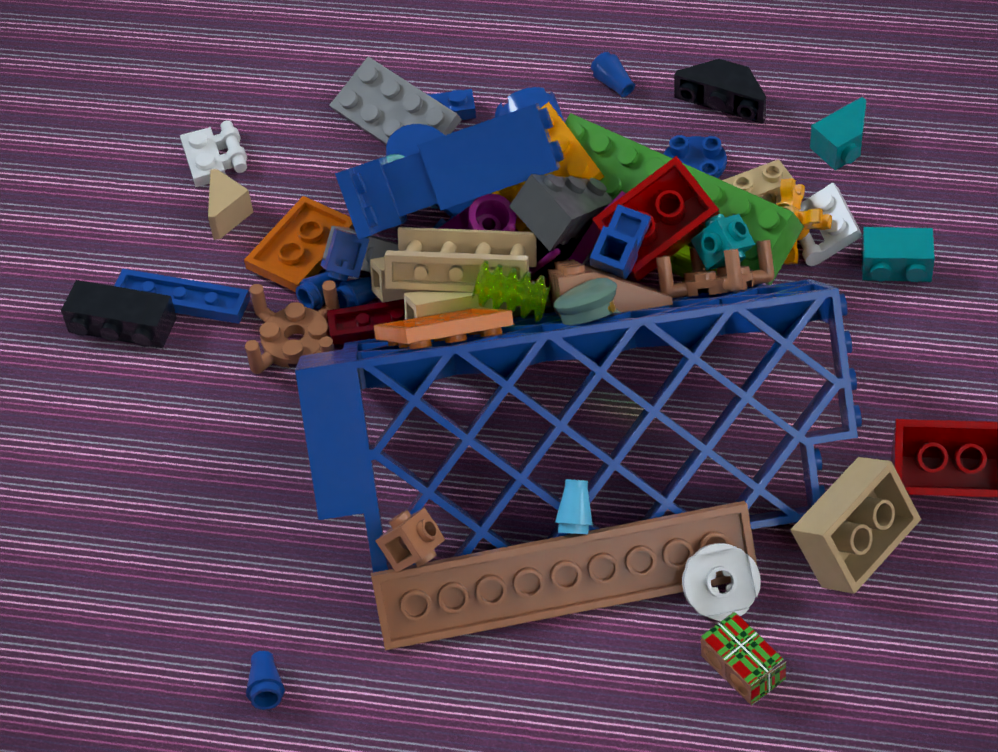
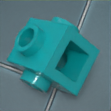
M719 214L705 222L706 228L691 239L706 270L726 266L724 250L738 249L741 262L746 258L744 253L755 245L749 229L743 222L740 214L728 217Z

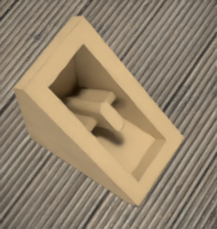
M210 169L208 220L213 240L221 239L253 213L248 189L218 169Z

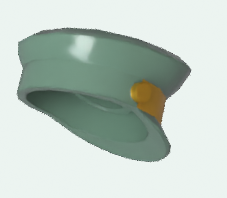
M597 278L586 281L562 294L554 302V308L560 314L562 323L565 325H576L594 321L611 314H620L621 312L615 308L613 300L616 295L617 284L608 278Z

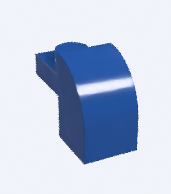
M618 204L609 226H603L590 256L591 267L626 279L638 258V251L651 223V216Z

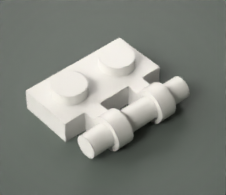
M231 121L222 122L220 125L222 131L217 135H213L211 127L180 135L195 187L210 184V169H218L225 175V170L234 168L237 173L246 171L247 155L245 149L239 144L241 140L239 131L233 126ZM228 148L227 153L219 154V150Z

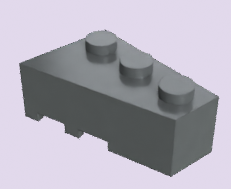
M531 174L510 204V207L549 251H552L558 244H568L571 238L576 240L582 238L592 224V219L601 213L613 199L606 192V186L595 178L583 179L574 176L560 177L552 174Z

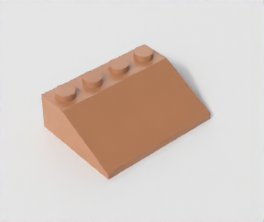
M575 259L554 262L555 268L547 269L553 311L560 318V314L554 308L556 299L570 289L597 278H608L617 284L616 295L613 300L615 308L621 313L673 305L672 297L653 287L582 265L575 261Z

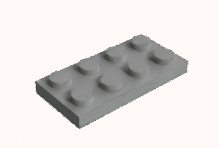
M369 56L329 105L336 113L384 145H387L389 137L397 129L406 125L424 124L434 127L444 135L452 133L462 120L457 113Z

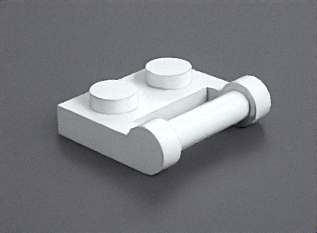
M834 183L829 184L801 202V211L820 208L823 210V215L830 214L832 216L831 229L820 230L825 240L819 245L815 244L810 232L806 237L799 240L804 250L802 256L809 266L820 264L863 236L839 188Z

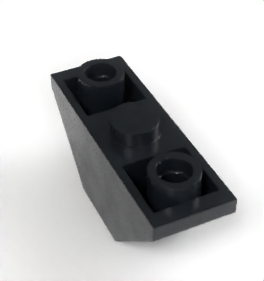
M716 59L677 70L674 74V98L761 124L764 123L766 118V95L749 67Z

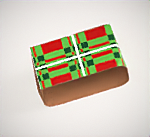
M732 612L701 636V656L751 706L786 680V661L772 670L784 659L737 613Z

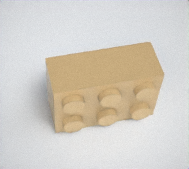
M858 457L790 530L822 588L855 594L919 523L921 518L891 461Z

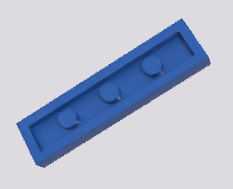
M122 269L114 285L116 287L169 295L172 298L175 313L240 324L251 299L247 289L129 269Z

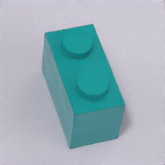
M863 227L861 249L862 281L932 282L935 261L933 228Z

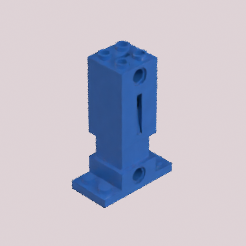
M535 103L418 144L420 152L388 163L387 158L382 157L335 173L358 240L408 221L407 214L435 204L439 205L441 211L527 181L531 174L545 175L559 170V162L563 161L564 156L558 140L551 141L548 129L552 128L553 124L547 107L540 109L539 103Z

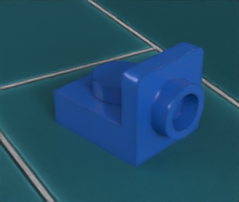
M334 229L327 257L322 259L321 266L328 270L327 276L347 281L348 276L359 278L370 239L365 237L358 240L357 235L354 233Z

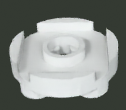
M725 543L710 544L699 549L687 560L682 576L683 592L688 603L697 613L718 621H722L732 612L737 613L739 616L745 614L753 604L755 597L758 596L761 585L760 573L755 561L742 549ZM722 571L724 576L731 577V583L726 585V591L723 593L719 592L718 587L711 586V580L716 578V572Z

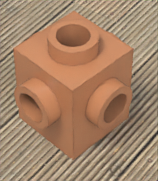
M424 507L413 514H410L407 509L388 522L391 528L375 541L397 573L414 563L417 567H420L429 562L437 555L434 549L445 538Z

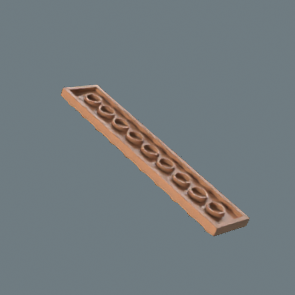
M745 501L591 530L587 535L570 534L430 561L420 567H417L416 564L410 565L397 573L394 569L371 573L385 650L683 592L682 576L687 560L699 549L710 544L725 543L742 549L757 565L747 503ZM722 571L716 572V578L711 580V586L731 583V577L724 576Z

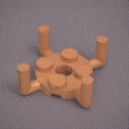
M770 239L756 241L760 270L750 271L749 266H740L738 249L724 250L726 266L716 268L717 274L716 271L706 272V268L696 249L690 248L692 271L683 273L684 280L682 283L676 284L673 282L670 256L657 257L656 263L660 292L672 298L699 296V291H705L709 295L728 292L738 293L741 290L747 289V286L753 287L756 284L771 282L775 274Z
M327 280L322 284L326 305L318 311L304 307L302 303L293 302L288 304L285 309L274 313L267 307L263 286L261 284H253L250 287L254 312L257 317L265 322L259 329L264 353L261 355L259 343L256 340H249L245 344L250 370L254 374L262 373L273 363L289 368L288 364H297L302 355L335 351L333 340L329 337L330 333L327 323V310L340 309L334 281ZM293 334H302V335H304V336H303L301 339H299V340H296V339L288 340V339H287L289 336H291V335H293Z

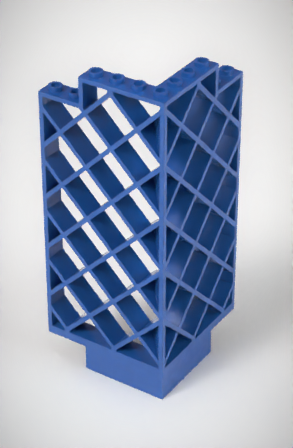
M811 279L773 285L762 283L756 284L753 287L747 286V289L741 290L738 293L728 292L709 295L705 291H699V296L672 298L673 305L611 314L594 321L576 325L563 324L561 318L553 311L513 317L514 325L502 327V334L480 337V334L468 335L467 333V340L453 343H445V341L434 342V339H432V346L426 348L410 349L409 347L388 346V341L376 340L374 338L344 343L342 350L302 355L297 363L295 374L318 520L364 513L373 573L389 570L388 560L375 541L383 535L372 460H377L419 491L417 497L408 507L410 514L421 510L430 499L472 529L453 557L471 554L482 538L497 548L513 546L491 530L490 527L522 484L559 510L561 499L537 483L529 475L563 431L604 462L588 483L590 503L616 470L656 500L642 520L662 517L667 509L674 514L687 512L673 501L708 456L747 485L735 502L745 501L749 510L759 495H761L780 509L779 511L749 515L751 529L796 523L826 492L824 485H819L817 471L822 470V458L819 448L814 449V444L858 438L857 427L862 426L861 411L858 404L854 405L852 390H857L856 373L854 368H849L847 353H852V340L849 331H844L842 316H847L844 293L839 294V288ZM820 320L829 324L835 374L829 372L792 344L808 322ZM763 332L775 343L741 388L700 358L716 336L733 333ZM672 346L684 356L650 402L607 372L622 351L636 347ZM786 351L827 380L793 426H790L752 397ZM579 360L592 371L558 416L515 385L516 381L530 365L545 361ZM694 364L736 394L702 440H699L660 411ZM484 373L499 384L498 388L466 430L421 398L434 380L453 375ZM601 378L644 408L611 454H608L568 424ZM390 387L405 398L406 402L377 441L370 445L362 389ZM508 392L552 423L519 469L475 437ZM838 392L842 427L808 432ZM747 403L787 432L753 479L713 450ZM415 406L460 438L428 482H425L383 451L384 447ZM655 417L696 447L662 493L621 463ZM800 444L808 506L791 508L765 489V487L796 446ZM468 446H471L512 476L480 521L436 490ZM558 523L547 539L565 536L568 533H558ZM594 523L589 525V531L600 529Z

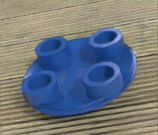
M676 135L670 139L669 147L663 153L670 158L677 156L682 163L715 178H719L727 165L726 152L721 145V140L716 136L685 137L683 135Z

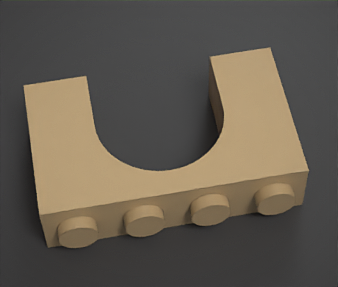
M384 257L370 259L372 292L382 302L404 299L405 320L475 307L501 309L499 293L385 289Z

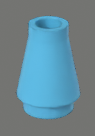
M565 479V488L555 523H559L558 533L586 535L589 533V525H593L588 494V481Z

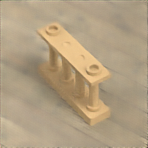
M399 227L398 251L387 250L384 255L385 289L527 294L529 290V267L537 266V237L533 232Z

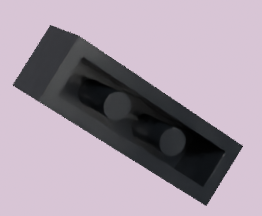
M81 280L75 281L61 309L68 332L80 336L88 335L105 338L109 341L134 343L142 347L151 346L162 349L177 319L172 298L169 295Z

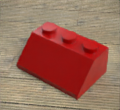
M675 156L592 220L601 232L603 226H609L618 204L651 216V223L639 248L638 258L630 272L638 282L657 267V257H671L706 228L705 222L719 215L720 212L680 159Z
M895 419L891 462L908 495L998 497V422Z

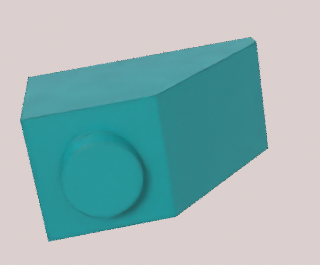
M863 97L811 125L810 149L834 170L854 162L861 156L867 101Z

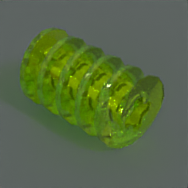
M484 260L480 266L472 299L477 294L479 306L484 307L491 298L493 309H499L506 302L507 310H512V313L517 306H520L522 318H526L531 310H534L535 321L540 322L551 284L548 288L545 287V277L542 275L532 284L531 273L527 271L518 280L517 270L513 267L507 276H503L502 264H498L493 272H489V263L487 260Z

